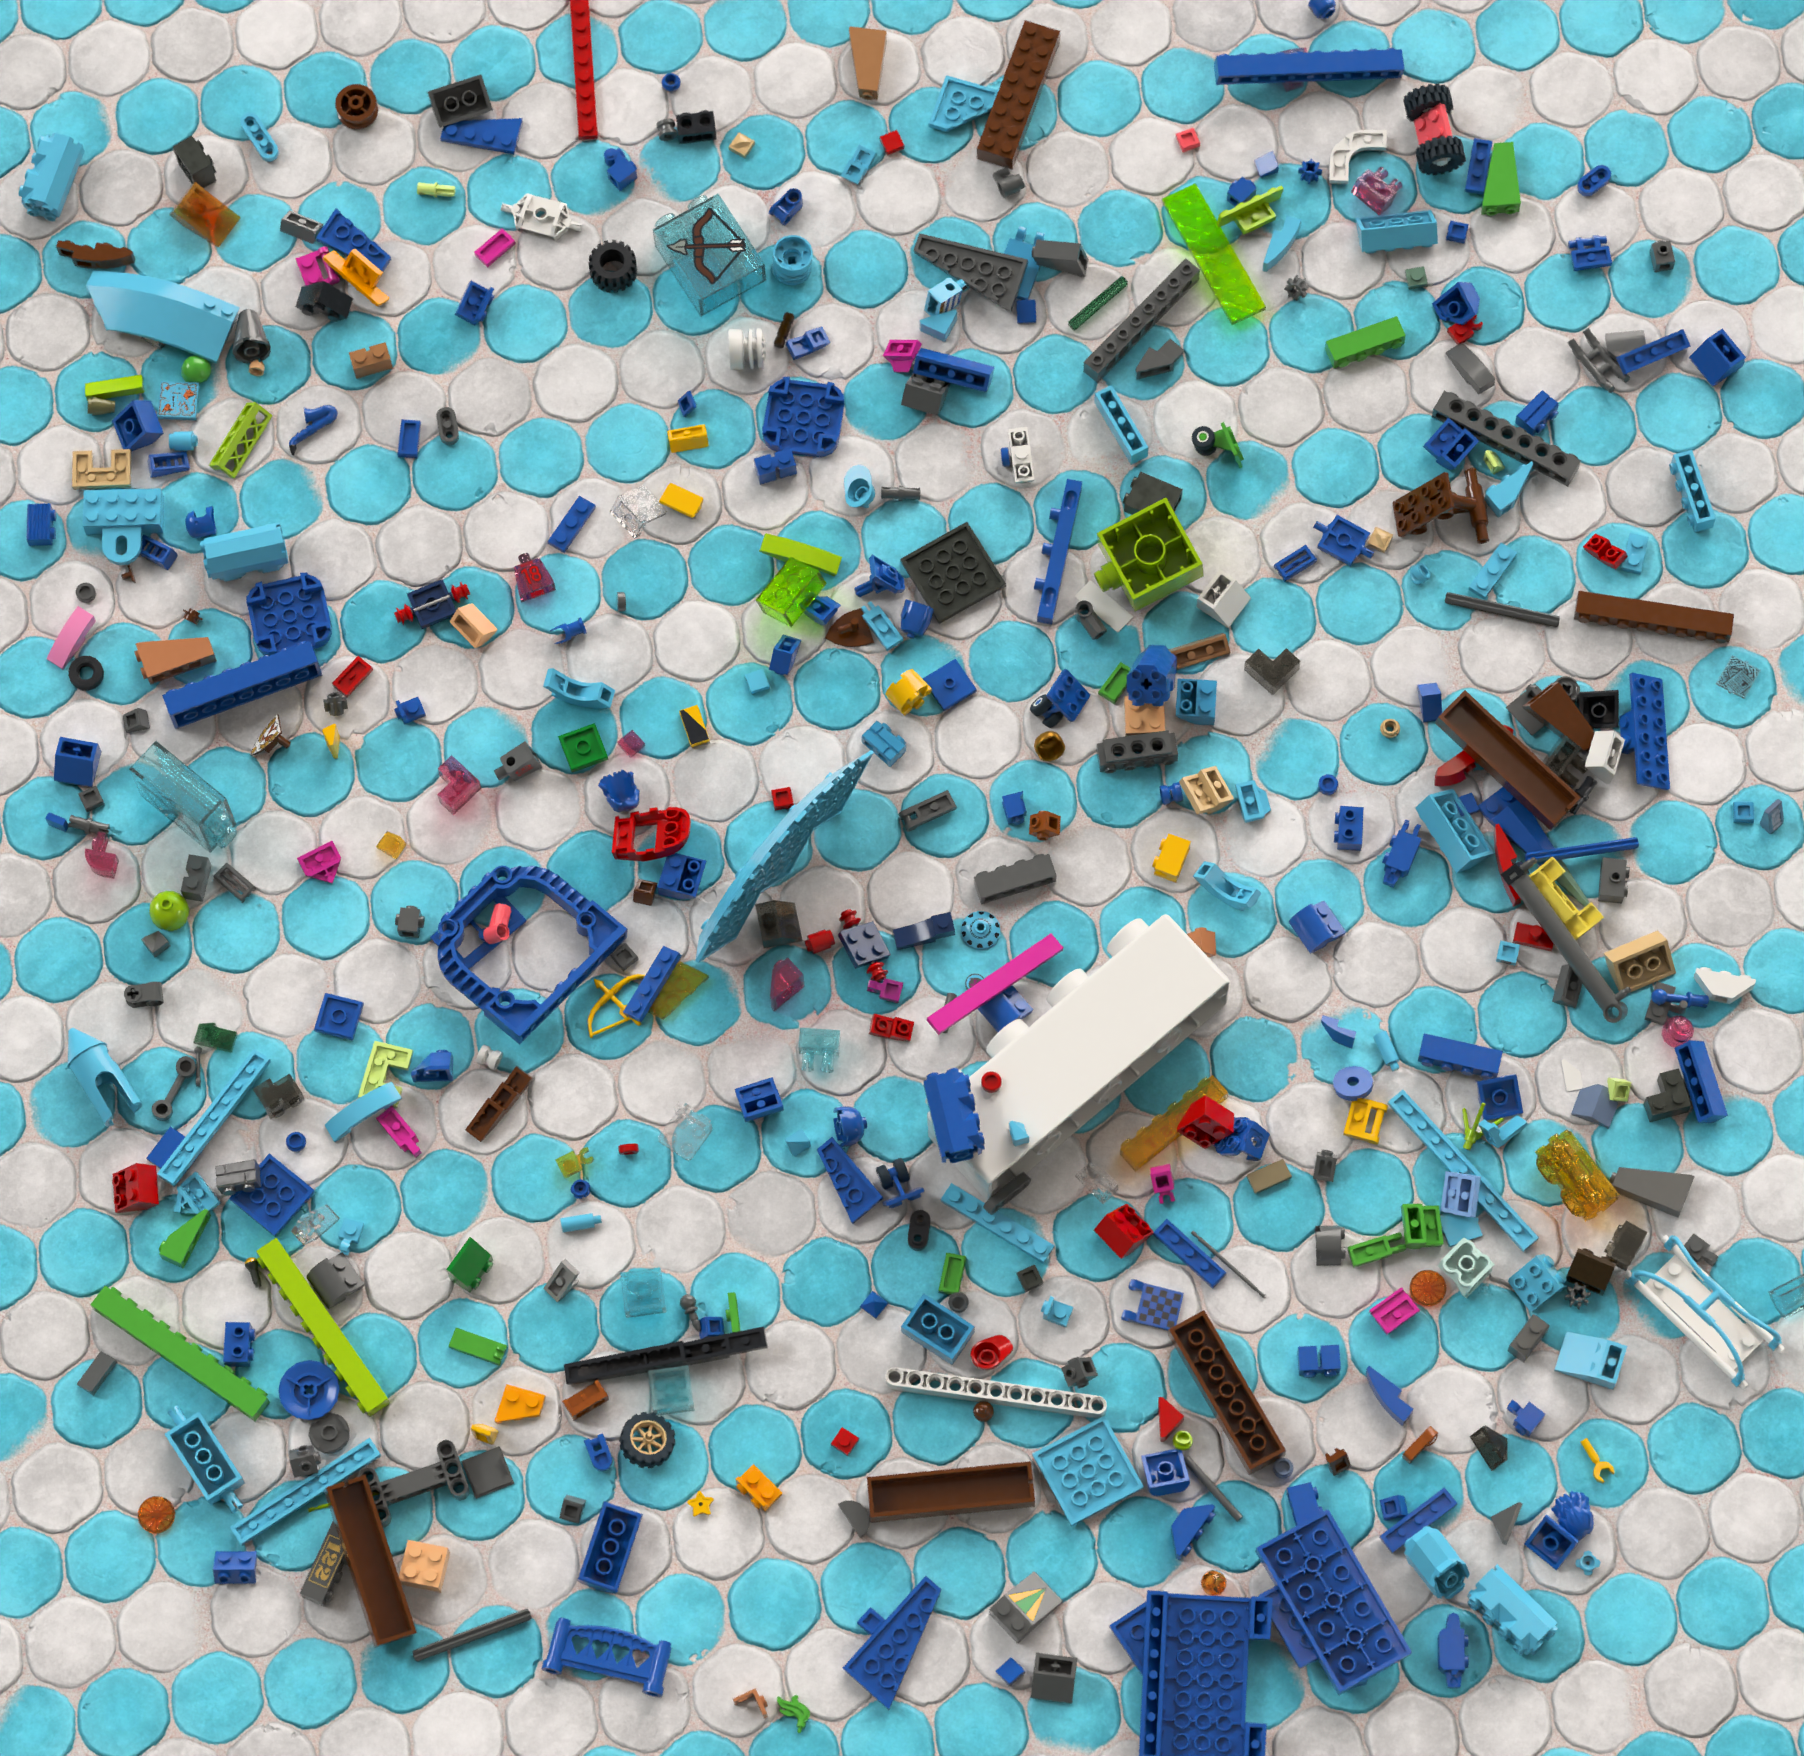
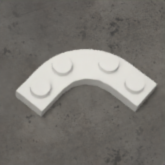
M1387 130L1355 131L1346 135L1343 140L1336 144L1330 156L1329 184H1348L1349 161L1356 153L1366 150L1386 151Z

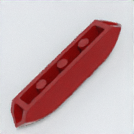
M1503 725L1513 734L1514 729L1510 728L1507 725ZM1464 750L1437 769L1434 786H1450L1462 782L1466 779L1464 772L1468 774L1476 768L1475 764L1477 762Z

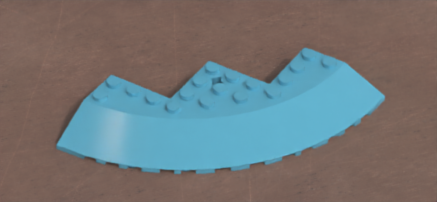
M872 750L838 769L833 774L830 772L797 805H793L785 818L773 828L761 846L754 851L746 865L738 870L735 875L736 879L727 889L711 917L701 926L702 932L698 939L696 962H701L735 940L760 894L789 876L813 830L842 812L874 754Z

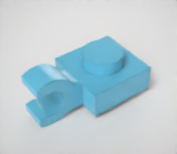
M344 1218L338 1238L342 1240L339 1248L340 1253L343 1252L344 1255H349L352 1243H359L364 1223Z

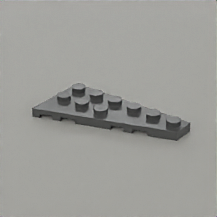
M919 233L914 247V253L955 279L963 280L971 289L1010 313L1012 312L1028 265V259Z

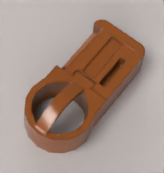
M1429 1426L1403 1453L1402 1458L1410 1464L1423 1449L1435 1443L1438 1432L1432 1426Z

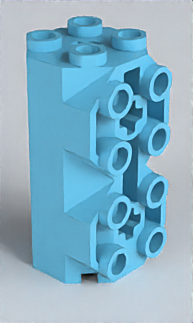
M52 133L51 137L50 134L45 137H39L38 149L33 153L31 159L34 168L32 170L27 169L25 183L19 189L22 205L27 209V214L30 216L45 217L49 221H55L57 217H60L85 152L83 145L79 142L77 145L74 144V139L70 136Z
M280 522L205 538L204 541L200 542V546L204 555L203 561L208 578L227 582L240 579L247 572L257 570L258 572L268 573L277 571L284 564H288V554Z
M1498 1564L1494 1569L1489 1570L1475 1585L1477 1588L1474 1591L1471 1589L1467 1595L1469 1598L1467 1604L1474 1611L1478 1610L1483 1615L1482 1619L1488 1625H1497L1499 1628L1497 1631L1498 1635L1505 1641L1508 1639L1513 1644L1512 1648L1520 1656L1523 1653L1535 1655L1543 1645L1542 1641L1544 1639L1549 1641L1558 1629L1556 1627L1558 1623Z

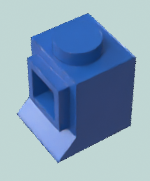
M1023 791L1002 796V805L1008 824L1018 825L1023 823L1024 816L1027 814L1023 801Z

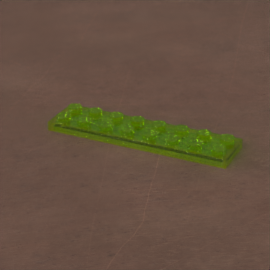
M1196 183L1162 198L1165 209L1231 325L1266 310L1263 300L1222 228H1218L1216 225L1217 220Z

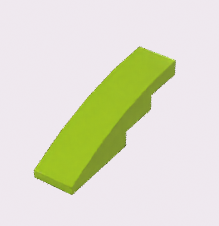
M767 533L764 534L759 550L761 553L795 566L798 564L812 571L817 569L832 576L837 575L842 559L841 556L820 548Z

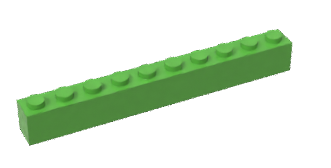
M103 1287L90 1304L94 1311L256 1422L270 1403L267 1398L268 1394L259 1387L257 1389L251 1387V1382L245 1377L241 1376V1378L235 1376V1371L229 1366L225 1365L222 1367L219 1365V1360L211 1354L206 1356L201 1352L203 1349L194 1342L192 1344L186 1342L187 1338L180 1332L173 1333L170 1331V1326L164 1321L160 1320L157 1322L154 1320V1315L146 1309L141 1311L137 1308L138 1304L130 1298L126 1300L121 1297L122 1293L116 1288Z

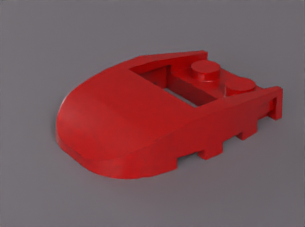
M655 807L649 808V812L639 813V811L632 812L629 818L620 819L619 816H615L612 844L614 858L616 860L645 862L675 854L686 844L691 829L689 813L685 809L678 807H668L666 810H658ZM657 825L655 849L651 848L646 849V851L636 852L633 849L635 827Z

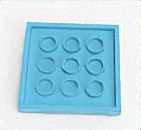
M1105 1416L1032 1453L1036 1464L1071 1527L1144 1489L1142 1482Z

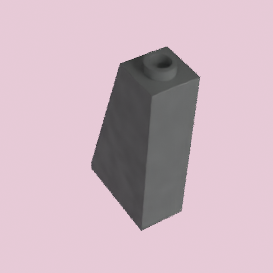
M1619 1167L1617 1173L1613 1172L1609 1183L1612 1184L1610 1191L1679 1217L1695 1176Z

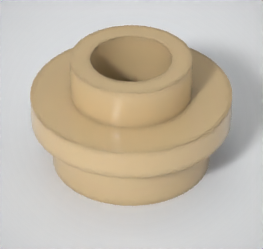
M1386 719L1382 722L1380 731L1384 737L1394 738L1399 734L1400 725L1394 719ZM1392 727L1394 730L1389 732L1386 728Z

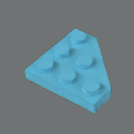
M946 75L929 122V127L948 132L991 112L998 90Z

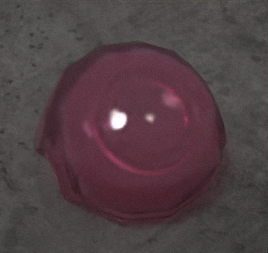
M1676 1015L1668 1019L1663 1025L1661 1035L1664 1042L1669 1046L1677 1047L1691 1040L1694 1034V1027L1692 1022L1686 1017Z

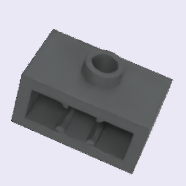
M1603 857L1600 869L1598 901L1622 904L1623 898L1627 897L1628 886L1625 885V878L1629 879L1630 867H1626L1627 860Z

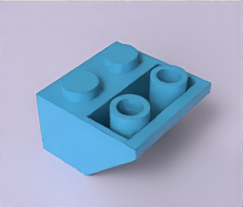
M1178 678L1176 717L1195 725L1214 726L1217 681Z

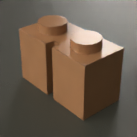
M386 342L370 346L369 351L363 348L349 352L356 379L393 368Z

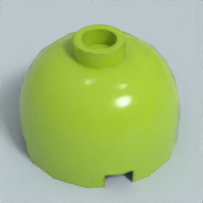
M163 891L152 899L149 914L152 922L159 929L174 931L180 929L187 922L190 909L186 899L180 893Z

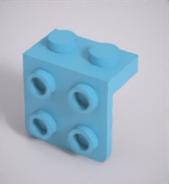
M1545 1254L1535 1256L1508 1279L1511 1287L1530 1311L1536 1310L1555 1293L1562 1292L1569 1287L1564 1274L1557 1271L1552 1258Z

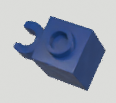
M1512 1400L1506 1408L1517 1416L1513 1426L1522 1436L1530 1437L1545 1417V1413L1530 1401L1522 1408L1516 1401Z

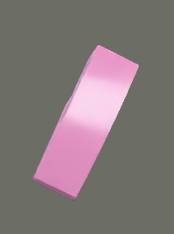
M77 606L54 642L47 660L63 670L86 640L85 635L96 622L94 616Z

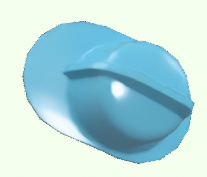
M861 464L851 467L844 477L846 503L854 508H869V504L875 498V489L872 485L870 471Z

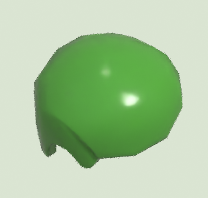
M196 355L188 357L181 367V376L185 382L200 384L206 381L211 374L209 361Z

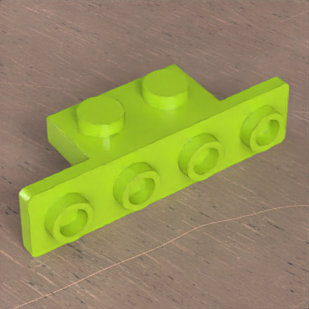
M1282 186L1273 187L1262 195L1254 196L1246 203L1241 202L1229 211H1222L1219 214L1216 225L1219 228L1234 221L1245 235L1276 220L1277 216L1269 204L1281 198L1284 188Z

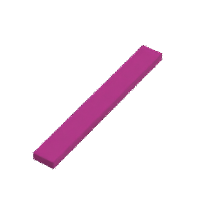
M1050 933L927 1017V1022L940 1035L1063 951V946Z

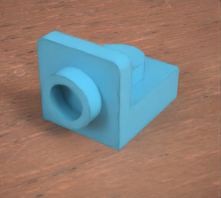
M1050 1296L1049 1301H1044L1041 1312L1044 1313V1320L1063 1327L1067 1326L1073 1311V1307L1055 1301L1052 1296Z

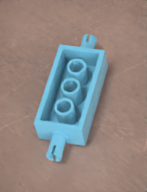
M178 1405L174 1406L173 1408L177 1415H175L172 1409L167 1413L174 1421L176 1427L166 1432L165 1436L210 1506L224 1499L231 1512H237L233 1504L235 1503L239 1510L243 1507V1504H241L234 1491L245 1484L243 1478L201 1413L197 1412L186 1419Z

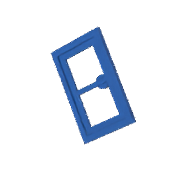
M497 896L493 900L496 904L500 903L511 907V920L508 922L509 936L527 921L506 897ZM474 920L470 923L478 931L479 939L484 942L465 958L456 950L457 957L468 969L473 967L501 943L488 944L483 937L485 928L481 929ZM445 930V931H444V933H447V934L453 932V931H451V930ZM437 931L430 938L438 946L440 940Z

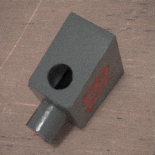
M524 741L500 757L503 765L495 769L494 773L499 781L507 776L516 781L541 769L542 765L534 750Z

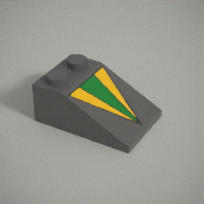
M1034 1571L1000 1598L989 1609V1614L1018 1644L1063 1601Z

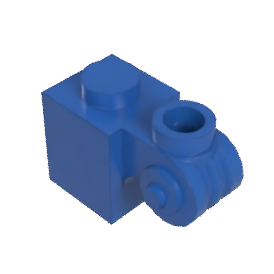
M609 148L604 152L605 164L610 167L607 170L608 179L619 191L637 179L636 165L625 158V154L620 148Z

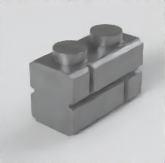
M255 1159L215 1167L216 1185L221 1194L230 1196L234 1195L237 1191L252 1192L255 1188L261 1187L260 1167Z

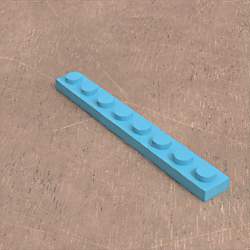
M253 1049L157 1173L158 1177L175 1187L271 1063L268 1057Z
M368 1438L318 1470V1473L312 1474L231 1526L232 1532L241 1546H243L322 1495L326 1487L342 1482L381 1457V1454L372 1440Z

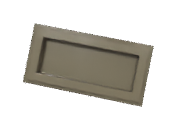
M1284 1159L1246 1175L1254 1194L1292 1178Z

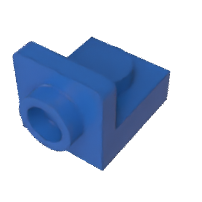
M419 697L400 703L399 700L395 701L397 708H394L398 719L402 718L404 724L426 716Z

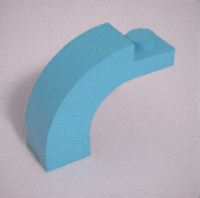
M554 668L548 669L543 685L544 688L552 692V696L587 708H610L615 693L613 688L603 682H580L567 677Z
M1204 861L1193 875L1208 892L1227 905L1241 911L1254 906L1262 894L1257 888L1244 886L1232 880L1215 863Z

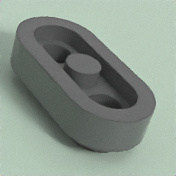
M443 407L436 414L439 435L444 444L452 445L459 439L456 415L452 408ZM445 417L450 418L448 421L443 420ZM447 435H453L451 438H447Z

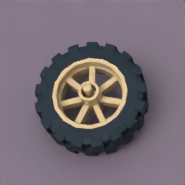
M641 1412L640 1415H633L631 1419L626 1421L619 1438L620 1449L624 1452L623 1456L626 1459L628 1458L631 1464H637L640 1468H644V1466L654 1468L655 1465H662L664 1461L668 1460L675 1445L674 1429H671L672 1425L670 1422H666L663 1416L660 1415L659 1417L653 1412L650 1414ZM641 1428H649V1429H648V1432L644 1433ZM652 1429L656 1431L658 1434L653 1435V1433L651 1432ZM638 1431L641 1437H633L634 1432ZM661 1437L662 1445L653 1440ZM634 1442H641V1445L637 1448ZM651 1445L659 1450L652 1452ZM645 1448L648 1452L641 1451V1449Z

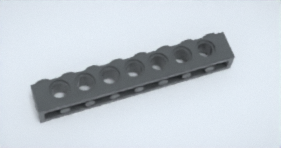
M1185 258L1084 361L1083 372L1098 383L1199 280L1200 269Z
M1444 390L1433 408L1432 417L1442 422H1445L1449 417L1462 430L1464 428L1467 429L1480 442L1527 465L1532 461L1533 469L1566 486L1570 485L1579 469L1581 460L1574 454H1567L1561 451L1558 446L1550 445L1544 442L1542 438L1528 434L1525 429L1511 425L1506 419H1499L1493 416L1490 411L1476 407L1471 401L1460 399L1453 392ZM1452 409H1459L1460 412L1455 413L1452 411ZM1474 417L1477 419V421L1473 422L1470 421L1468 418ZM1492 426L1494 430H1488L1486 427ZM1503 435H1509L1511 439H1505ZM1520 444H1527L1529 447L1523 448ZM1542 452L1546 456L1540 457L1537 453ZM1560 461L1563 465L1558 466L1554 462Z

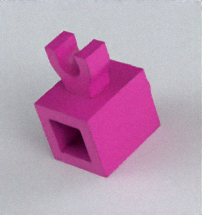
M1170 1164L1151 1167L1150 1176L1154 1193H1159L1160 1204L1164 1203V1195H1169L1171 1202L1175 1201L1174 1193L1171 1191L1174 1190V1179Z

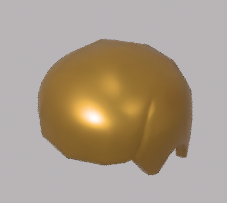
M1047 731L1041 733L1035 739L1034 749L1042 761L1050 762L1063 755L1065 744L1057 732Z

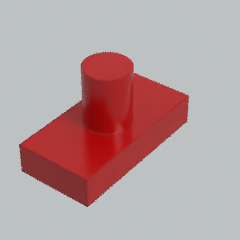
M1517 922L1513 943L1552 951L1554 943L1542 927Z

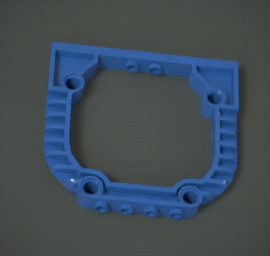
M498 866L491 873H486L481 880L482 882L477 886H473L469 890L468 895L464 899H460L455 904L454 909L450 913L446 912L441 918V922L438 925L440 940L438 945V963L446 980L484 1011V1015L520 1045L627 938L628 929L593 900L590 902L585 896L569 885L568 882L549 869L537 866H517L511 869L507 866ZM500 877H505V878H507V879L502 881V880H499L498 878H500ZM519 887L536 889L550 897L576 919L577 932L582 936H586L589 943L590 956L577 969H572L568 974V978L564 982H559L554 992L542 1004L536 1000H516L511 992L505 990L497 993L466 968L456 953V949L464 940V928L497 896H510ZM583 922H590L591 924H589V925H583L582 923H583ZM445 930H451V931H453L452 933H449V934L444 933ZM502 1002L510 1003L507 1006L501 1005Z

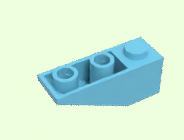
M1532 461L1527 465L1522 464L1514 474L1506 475L1501 480V483L1496 486L1492 485L1486 490L1484 500L1498 518L1514 507L1532 471Z

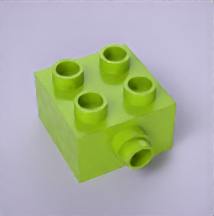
M1167 498L1097 533L1099 548L1108 563L1100 566L1101 570L1094 573L1096 581L1103 592L1108 591L1110 588L1115 590L1121 587L1134 612L1204 576L1203 563Z

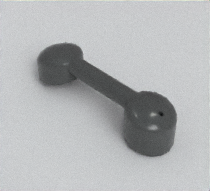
M184 1056L177 1061L176 1071L178 1076L165 1100H158L153 1104L152 1113L157 1120L166 1121L172 1116L171 1104L186 1078H190L195 1074L196 1064L191 1057Z

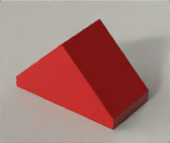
M1159 1397L1160 1442H1165L1184 1421V1415L1166 1399Z

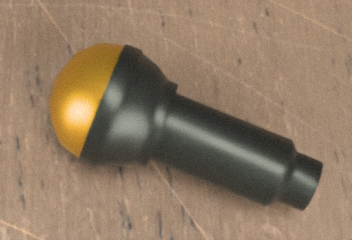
M249 1257L245 1261V1267L250 1271L255 1287H261L258 1261L255 1257Z

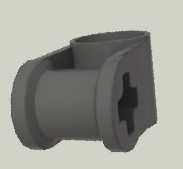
M161 982L130 985L124 991L126 1002L132 1008L158 1006L164 1003ZM132 994H136L135 999H132Z

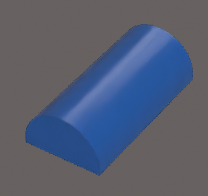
M605 1501L603 1502L578 1577L580 1583L599 1591L617 1593L643 1514Z

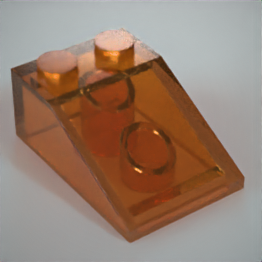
M196 182L188 188L169 214L181 225L216 247L222 244L241 218Z

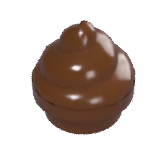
M980 1401L974 1406L973 1414L978 1421L986 1422L993 1417L994 1409L989 1402Z

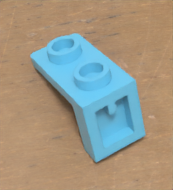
M1517 1115L1501 1128H1498L1495 1123H1489L1485 1119L1478 1125L1487 1142L1499 1148L1505 1145L1513 1136L1520 1133L1528 1126V1123Z

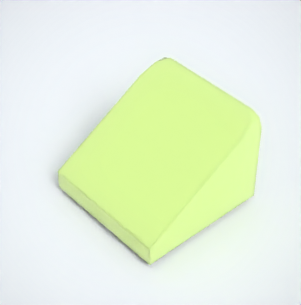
M1485 451L1483 460L1493 475L1505 469V466L1495 452Z
M1608 1078L1610 1100L1628 1102L1632 1082L1619 1078Z

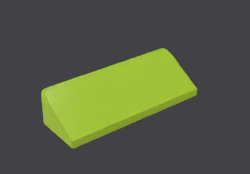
M142 374L85 383L87 401L88 398L93 399V397L109 399L144 393Z

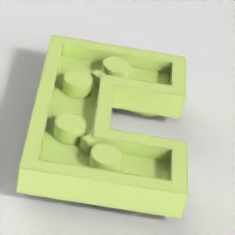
M374 1041L358 1098L387 1084L384 1081L389 1066L408 1071L414 1053L413 1050ZM395 1086L401 1096L402 1087ZM399 1101L392 1106L397 1108Z

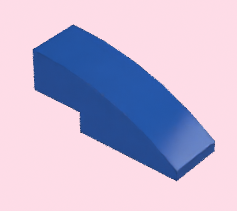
M1368 1366L1365 1374L1375 1397L1388 1414L1403 1426L1412 1415L1414 1409L1399 1398L1402 1392L1400 1388Z

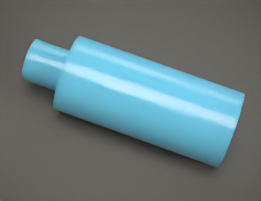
M1387 1031L1376 1034L1373 1038L1386 1066H1390L1392 1071L1398 1070L1399 1065L1397 1062L1399 1058Z
M593 1213L560 1218L563 1233L595 1228V1224L602 1223L601 1215L593 1216Z

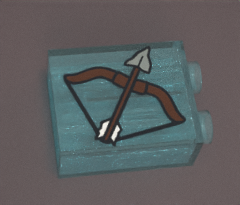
M719 194L709 199L706 195L695 198L688 205L687 211L678 216H675L673 213L662 216L655 223L656 228L652 229L656 249L700 316L766 281L764 262Z
M155 741L130 767V773L140 795L209 853L217 845L220 848H225L232 842L237 833V830L234 828L237 824L227 799L160 743Z

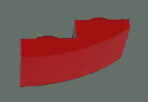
M1596 533L1583 546L1584 550L1615 570L1628 557L1626 551L1611 545L1609 539Z
M874 1013L869 1034L888 1039L911 1041L914 1022L898 1017L889 1018Z

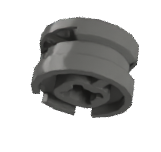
M1569 676L1558 678L1555 682L1561 684L1575 704L1580 692V686L1577 684V681Z

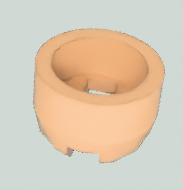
M257 359L252 361L249 366V373L254 376H262L264 374V363L262 361L259 362Z

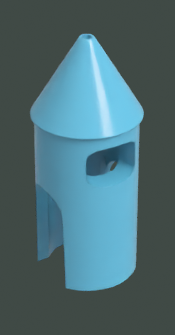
M71 1028L68 1031L67 1067L73 1072L105 1126H113L114 1123L111 1119L113 1115L98 1090L103 1084H114L135 1114L142 1106V1103L118 1064L108 1054L107 1044L75 1028Z

